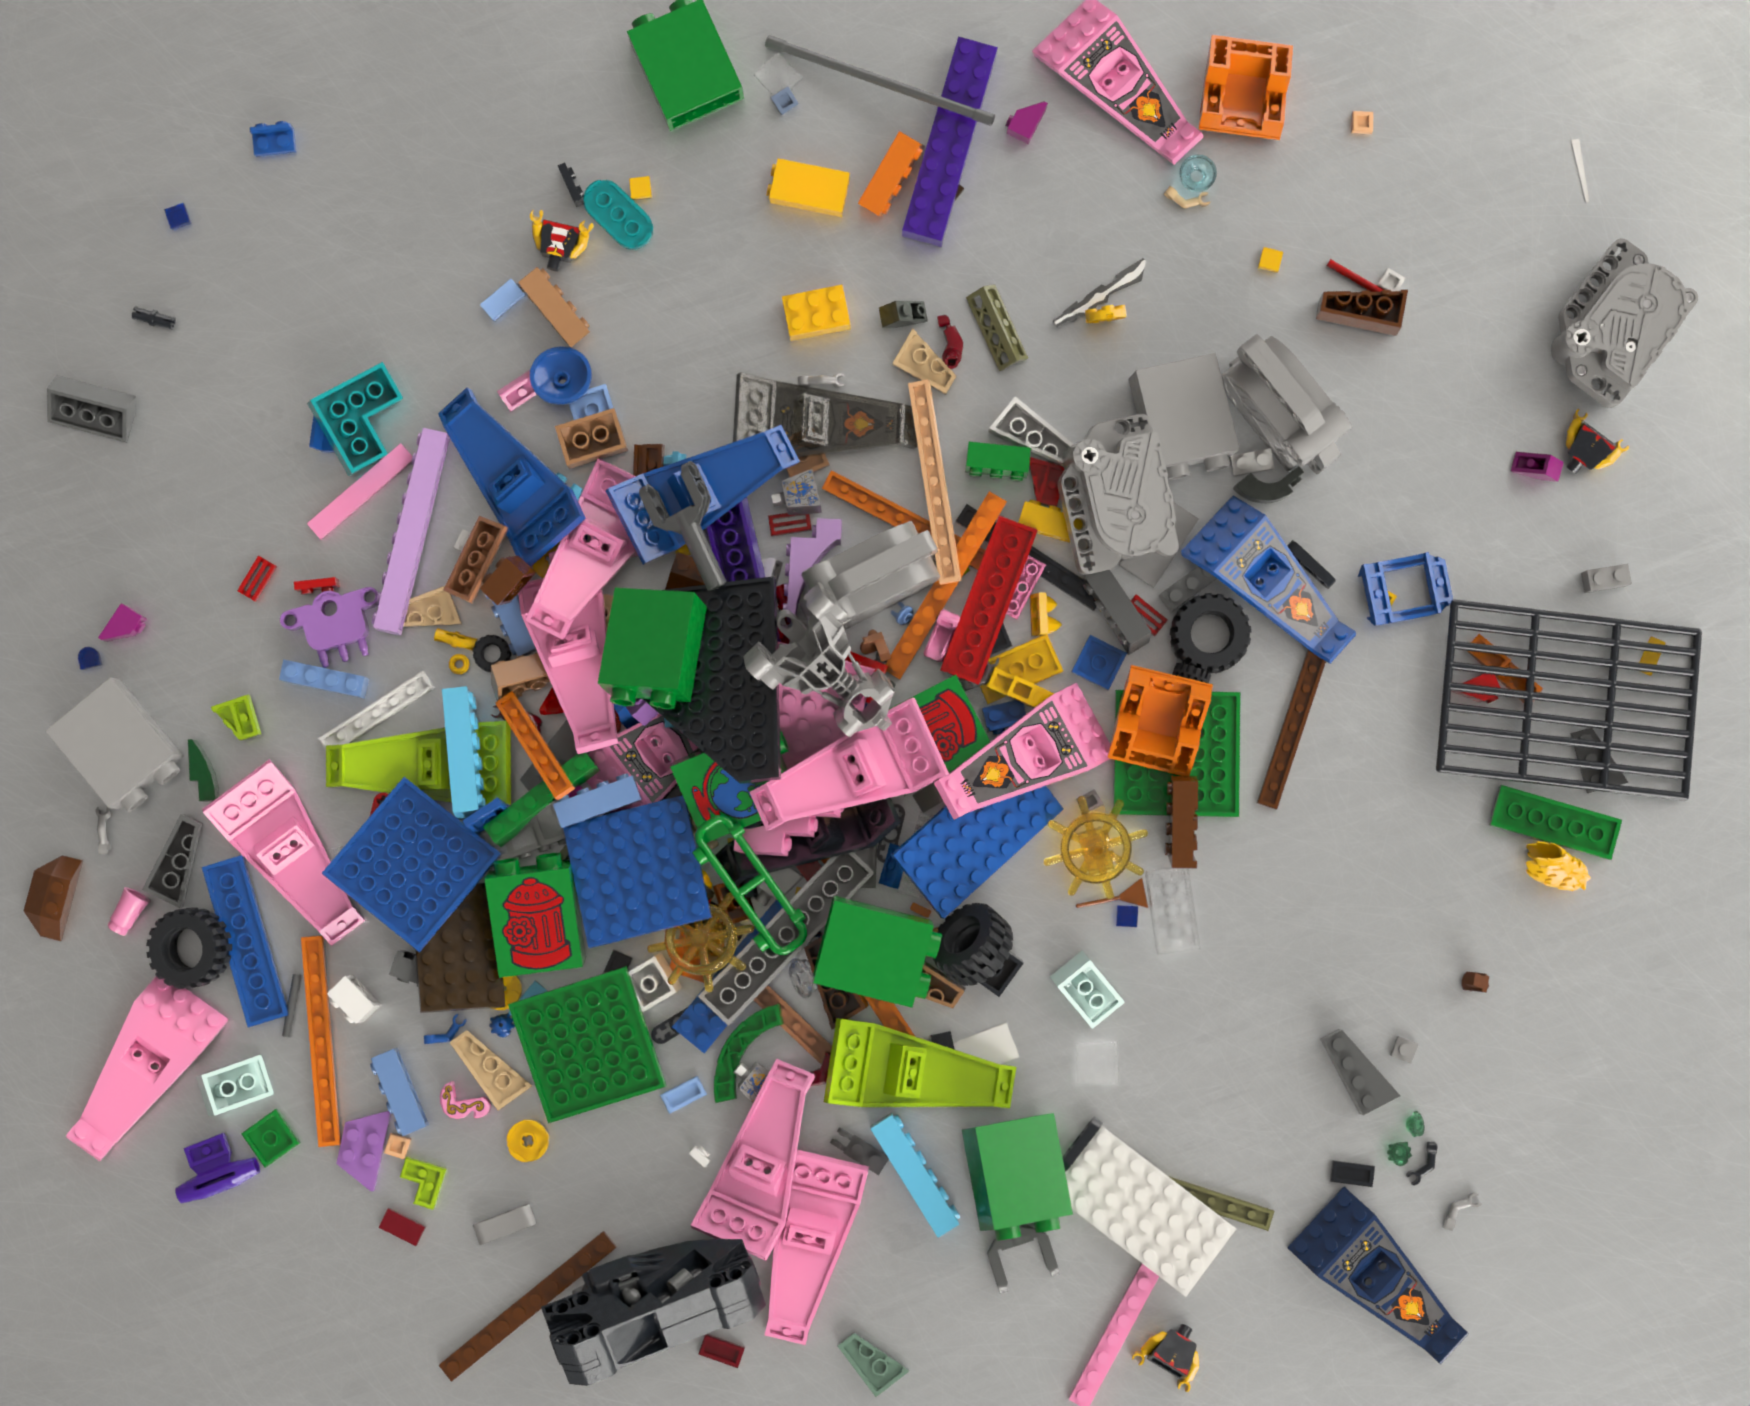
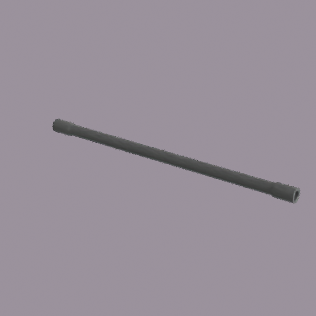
M768 35L765 47L788 53L961 114L989 126H992L995 114L972 108L793 45L771 35Z

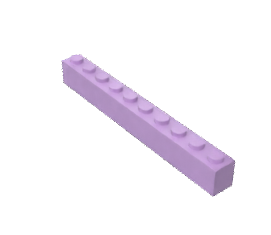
M423 428L422 433L418 434V450L412 457L413 470L407 477L408 490L407 493L404 492L402 497L403 510L399 512L397 517L398 530L394 532L392 537L393 550L389 552L387 557L388 570L384 572L382 577L383 590L379 592L377 597L378 610L374 612L372 617L373 628L377 631L402 635L409 600L450 442V437L445 432Z

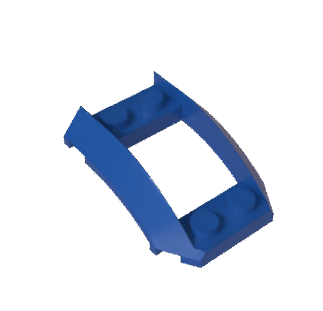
M1429 552L1363 564L1358 574V577H1362L1370 613V617H1367V619L1374 626L1440 614L1454 600L1445 560L1438 556L1434 557ZM1423 565L1432 604L1392 612L1384 573Z

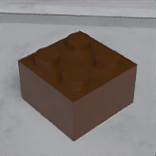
M519 555L503 557L495 565L497 569L492 574L489 573L482 580L484 584L479 589L496 605L507 604L517 596L536 574V571Z

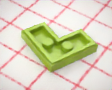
M408 1156L405 1158L400 1178L419 1183L413 1204L434 1210L445 1177L446 1168Z

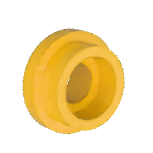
M455 654L450 658L449 668L454 674L461 675L468 671L470 662L465 655ZM458 661L463 662V666L461 668L456 667V663Z

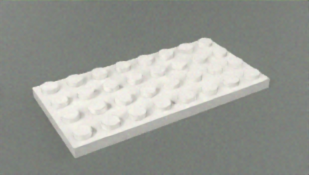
M1101 1126L1071 1167L1065 1171L1072 1210L1185 1297L1236 1230L1229 1222L1103 1126Z

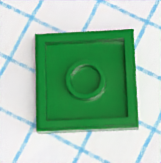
M277 1109L241 1133L264 1168L301 1143Z

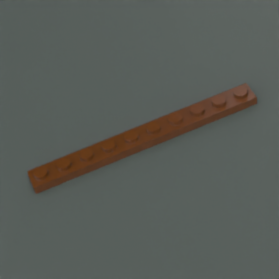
M605 1231L601 1232L441 1362L439 1367L452 1382L536 1314L542 1306L547 1305L579 1279L582 1274L586 1273L617 1248L615 1243Z

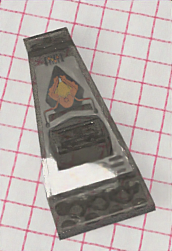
M742 372L737 374L733 442L782 425L798 458L891 445L911 449L918 447L912 406L785 383Z

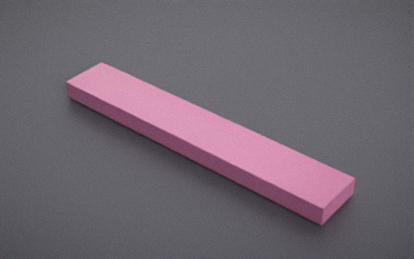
M400 443L312 518L307 525L322 540L410 465L413 456Z

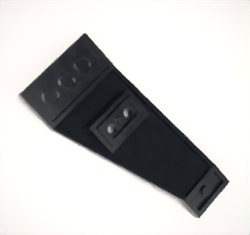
M863 775L859 777L861 782L864 780ZM891 798L847 807L841 812L840 818L816 816L818 829L814 833V837L790 836L792 847L788 851V856L757 855L768 873L874 847L896 828L901 821ZM734 839L727 843L715 856L738 887L746 878L757 876L759 873L745 854L734 851Z

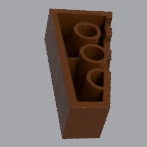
M1171 776V782H1167V795H1170V803H1166V815H1169V823L1165 824V834L1169 835V841L1165 843V855H1168L1172 868H1197V861L1193 853L1197 850V836L1194 834V830L1197 831L1198 818L1197 814H1195V810H1198V780L1196 776Z
M823 936L804 947L812 974ZM816 984L829 1019L831 1030L835 1028L836 1018L850 1019L869 1006L863 995Z

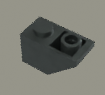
M893 301L879 307L882 328H898L928 321L924 301Z

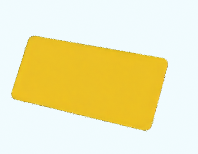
M1652 636L1648 641V643L1652 644H1666L1665 642ZM1644 651L1639 663L1657 665L1661 653ZM1640 671V672L1645 673V674H1647V675H1649V676H1652V674H1653L1652 672H1643V671Z

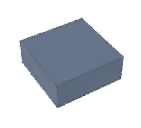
M788 86L770 97L780 115H783L799 104Z

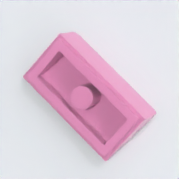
M530 370L497 391L510 412L537 395L531 386Z

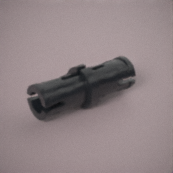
M137 306L133 308V311L136 312H132V319L147 322L150 326L158 325L173 330L174 325L172 323H176V317L160 314L157 310L149 311Z

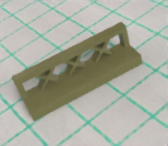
M996 285L983 286L967 296L966 299L999 371H1003L1015 363L1027 360L1026 351ZM979 295L983 301L981 308L977 306L974 300ZM985 314L989 315L991 319L990 326H987L984 322ZM993 333L998 334V345L992 340ZM1002 351L1007 354L1009 359L1004 364L1001 359Z

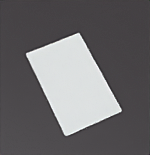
M1007 1023L953 1043L957 1051L997 1064H1002L1019 1057Z

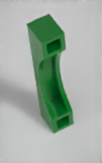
M587 752L575 755L561 766L574 788L585 783L600 771ZM543 780L483 826V828L494 843L502 847L518 835L534 816L556 799Z

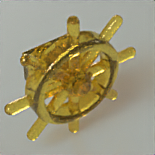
M1079 796L1077 801L1082 815L1075 818L1067 827L1054 820L1048 822L1049 828L1062 834L1060 842L1061 854L1044 859V865L1051 866L1064 862L1068 871L1075 876L1068 889L1070 896L1076 894L1082 881L1092 884L1102 883L1106 898L1111 900L1114 898V893L1110 881L1118 877L1125 868L1139 876L1143 875L1144 869L1130 862L1132 853L1131 841L1147 837L1148 831L1142 829L1128 833L1123 824L1117 820L1124 806L1122 800H1117L1110 814L1089 812L1085 797ZM1093 822H1104L1103 827L1094 828ZM1085 824L1086 831L1080 833L1075 832L1079 827ZM1112 827L1117 830L1120 835L1119 837L1109 838L1108 833ZM1072 839L1079 843L1081 848L1069 851L1070 840ZM1121 844L1123 846L1121 856L1115 854L1113 850H1109V848ZM1084 856L1085 860L1079 869L1071 859Z
M731 893L726 894L719 906L709 903L712 918L707 921L705 926H703L701 920L694 922L695 928L685 924L666 929L665 942L651 944L647 947L649 953L666 950L670 959L676 965V968L667 980L668 984H675L682 972L685 971L693 975H703L705 990L712 992V973L722 969L727 963L741 971L745 970L746 964L733 956L737 946V935L752 933L754 926L749 924L735 927L732 919L725 912L734 899ZM677 929L681 930L680 939H675ZM683 947V958L679 956L676 948ZM708 954L719 956L715 961L709 963ZM691 960H700L701 965H693L689 962Z

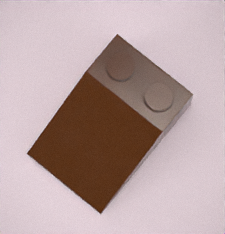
M677 552L665 590L705 585L693 558Z

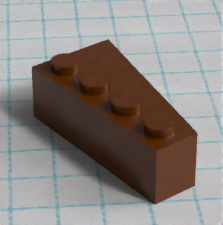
M1408 289L1400 291L1382 290L1381 292H1370V290L1361 292H1323L1319 299L1316 319L1396 336L1402 327Z

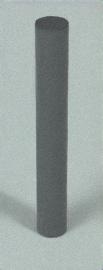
M293 974L287 1004L289 1015L285 1016L283 1037L291 1036L301 975Z

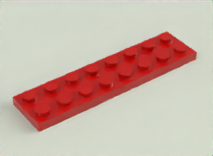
M999 515L940 671L953 676L956 675L958 678L976 685L980 684L1036 537L1037 529Z

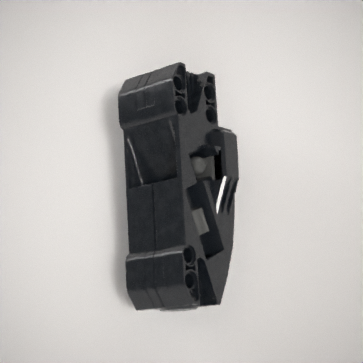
M708 1239L685 1241L659 1247L639 1254L628 1255L592 1268L589 1272L582 1274L585 1284L574 1289L572 1295L544 1305L541 1309L550 1332L549 1338L559 1365L563 1367L569 1384L588 1386L613 1376L618 1369L720 1328L731 1329L751 1321L761 1312L766 1303L760 1288L761 1282L751 1256L746 1251L743 1240Z

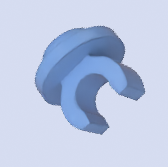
M899 602L898 605L901 607V610L898 613L891 610V614L896 618L898 624L904 625L912 620L914 610L912 607L905 606L902 602Z

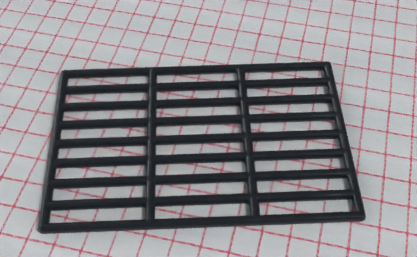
M1452 600L1450 603L1436 771L1446 774L1687 801L1690 793L1702 630L1692 627ZM1458 609L1531 617V629L1458 621ZM1540 618L1613 626L1612 639L1539 630ZM1621 628L1693 636V648L1620 640ZM1457 629L1530 637L1529 650L1456 641ZM1538 638L1611 647L1610 659L1537 651ZM1619 648L1692 656L1691 669L1618 660ZM1455 649L1528 658L1527 670L1454 662ZM1536 659L1609 667L1608 680L1535 671ZM1618 669L1686 676L1690 677L1689 689L1617 681ZM1453 670L1526 678L1525 691L1452 682ZM1535 680L1603 687L1607 688V700L1534 692ZM1616 689L1688 697V710L1615 701ZM1451 691L1524 699V710L1516 711L1450 703ZM1533 700L1605 708V721L1533 713ZM1614 710L1687 718L1686 730L1613 722ZM1449 711L1523 720L1522 732L1449 724ZM1531 721L1604 729L1603 741L1530 733ZM1612 731L1684 738L1685 747L1684 751L1612 743ZM1454 732L1521 740L1520 753L1447 744V733ZM1529 741L1602 750L1601 762L1528 754ZM1611 751L1683 759V772L1610 763ZM1446 753L1515 760L1519 761L1518 773L1445 765ZM1527 763L1601 770L1600 783L1528 775ZM1609 771L1682 780L1681 792L1608 784Z

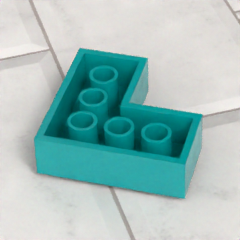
M381 362L309 400L307 405L347 475L350 476L388 455L368 418L395 405L403 397L384 363Z

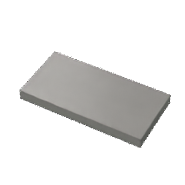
M1173 502L1179 550L1199 518ZM1154 551L1139 557L1123 559L1119 566L1154 588L1176 553L1171 556H1161Z

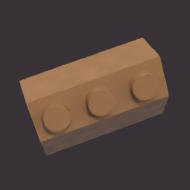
M615 408L555 426L566 465L569 469L595 462L598 458L605 459L628 451Z

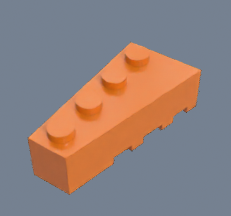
M899 131L858 204L878 216L886 215L892 206L891 200L894 196L897 197L901 191L902 182L905 178L909 177L913 169L912 166L920 158L925 146Z

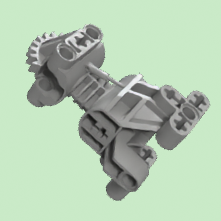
M818 582L803 597L807 602V608L812 613L810 617L809 615L807 616L808 627L791 611L781 610L776 615L777 626L793 643H780L779 648L771 654L763 644L757 642L743 656L745 667L757 680L761 679L771 689H774L780 683L783 686L800 690L805 695L815 691L821 694V697L839 706L833 712L837 726L848 737H851L855 732L875 726L885 731L892 724L887 714L892 697L896 693L890 679L880 669H877L870 675L869 673H864L858 662H855L850 653L851 647L842 621L849 614L832 597L831 593ZM784 617L792 619L788 625H782L780 621ZM847 656L851 659L852 666L857 673L854 676L848 673L845 668ZM831 687L833 690H836L839 696L837 698L820 690ZM860 693L864 697L871 696L874 699L863 711L858 710L851 703L852 699Z

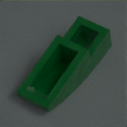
M188 739L189 779L192 782H198L199 801L212 802L220 796L215 771L198 741Z

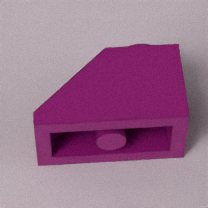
M1043 101L1016 110L1014 116L1010 115L1005 126L1008 127L1007 134L1029 145L1047 109L1048 103Z
M1516 452L1511 472L1538 480L1559 482L1564 462L1549 454Z
M121 603L98 638L109 642L136 636L137 633H141L145 628L146 623L144 622L147 618Z

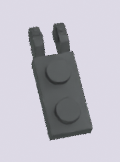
M839 1127L837 1132L851 1141L847 1147L836 1139H832L830 1143L844 1151L845 1155L861 1165L869 1166V1170L879 1176L889 1160L887 1155L858 1136H853Z

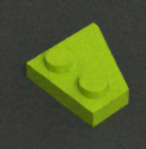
M244 695L211 706V710L221 717L222 722L233 731V734L240 741L261 735L250 695Z

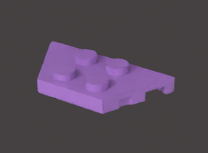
M389 1111L345 1122L336 1164L370 1191H375L391 1118Z

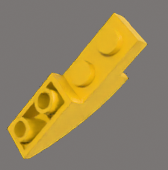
M995 668L987 688L1024 703L1031 708H1035L1046 698L1054 694Z

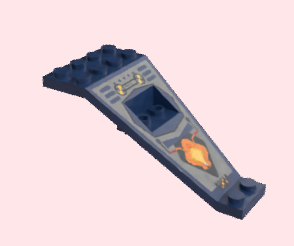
M1345 1186L1287 1247L1319 1279L1417 1344L1440 1365L1469 1335L1451 1317L1378 1217ZM1386 1263V1268L1381 1270L1380 1265ZM1367 1279H1372L1370 1285L1365 1284Z

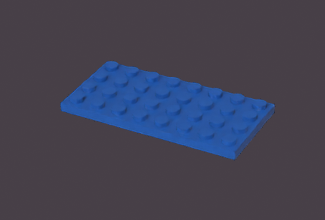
M1047 786L968 812L955 820L945 805L896 849L891 856L940 918L945 919L1064 809Z

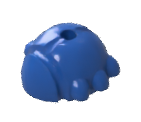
M509 1013L490 1018L492 1022L489 1024V1027L492 1028L491 1033H496L499 1037L505 1038L509 1036L512 1032L511 1029L515 1028V1025L512 1023L513 1018H510Z

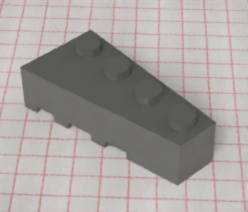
M568 720L564 722L547 744L561 766L578 754L575 748L574 735ZM532 763L520 781L530 791L542 782L543 778Z
M1338 1029L1320 1039L1359 1114L1365 1115L1400 1097V1094L1343 1030Z

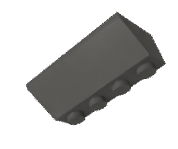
M58 375L54 378L47 388V422L122 442L128 441L136 414V396Z

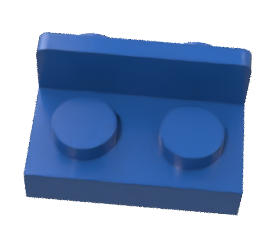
M278 121L275 125L259 123L255 127L249 128L252 134L254 155L256 157L296 153L295 133L290 123L286 121Z
M1017 700L982 708L987 733L993 732V735L1001 734L1005 731V728H1009L1026 715L1024 703Z

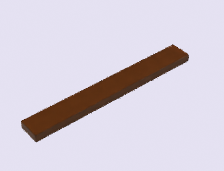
M1308 649L1257 799V804L1275 810L1278 808L1326 663L1325 660Z

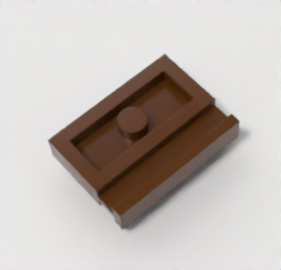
M634 444L633 475L638 476L663 467L665 445Z

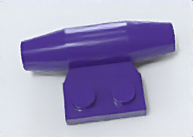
M221 1133L183 1148L190 1168L197 1175L176 1187L175 1193L180 1203L209 1198L237 1187L259 1174V1163L255 1157L230 1162L231 1150L225 1133Z

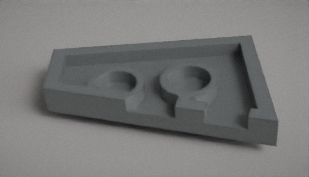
M1593 728L1570 733L1571 738L1601 741ZM1574 747L1577 759L1601 762L1602 750ZM1610 755V763L1616 764ZM1580 768L1583 781L1600 783L1601 770ZM1609 771L1608 784L1622 785L1629 783L1623 773ZM1586 790L1587 793L1595 792L1594 790Z

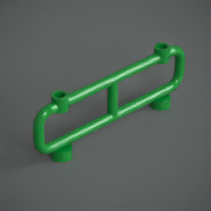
M725 815L711 817L697 828L695 841L698 848L692 854L701 866L708 861L759 932L753 940L762 952L768 948L778 955H787L793 952L807 938V928L803 922L806 917L799 908L794 910L742 836L745 830L740 823L734 824ZM718 823L726 826L759 873V875L739 889L703 838L704 833ZM762 882L767 884L799 930V936L784 947L779 946L744 897L745 894Z

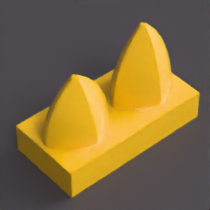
M1043 592L1030 595L1031 636L1052 633L1062 626L1058 620L1047 616V613L1052 611L1057 606V603Z

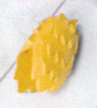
M1537 841L1536 843L1526 845V848L1529 850L1528 856L1534 860L1526 862L1528 868L1526 872L1534 880L1543 883L1545 886L1556 887L1560 890L1574 891L1578 888L1586 889V881L1590 880L1591 877L1588 875L1587 867L1580 859L1575 858V856H1572L1554 843L1549 844Z

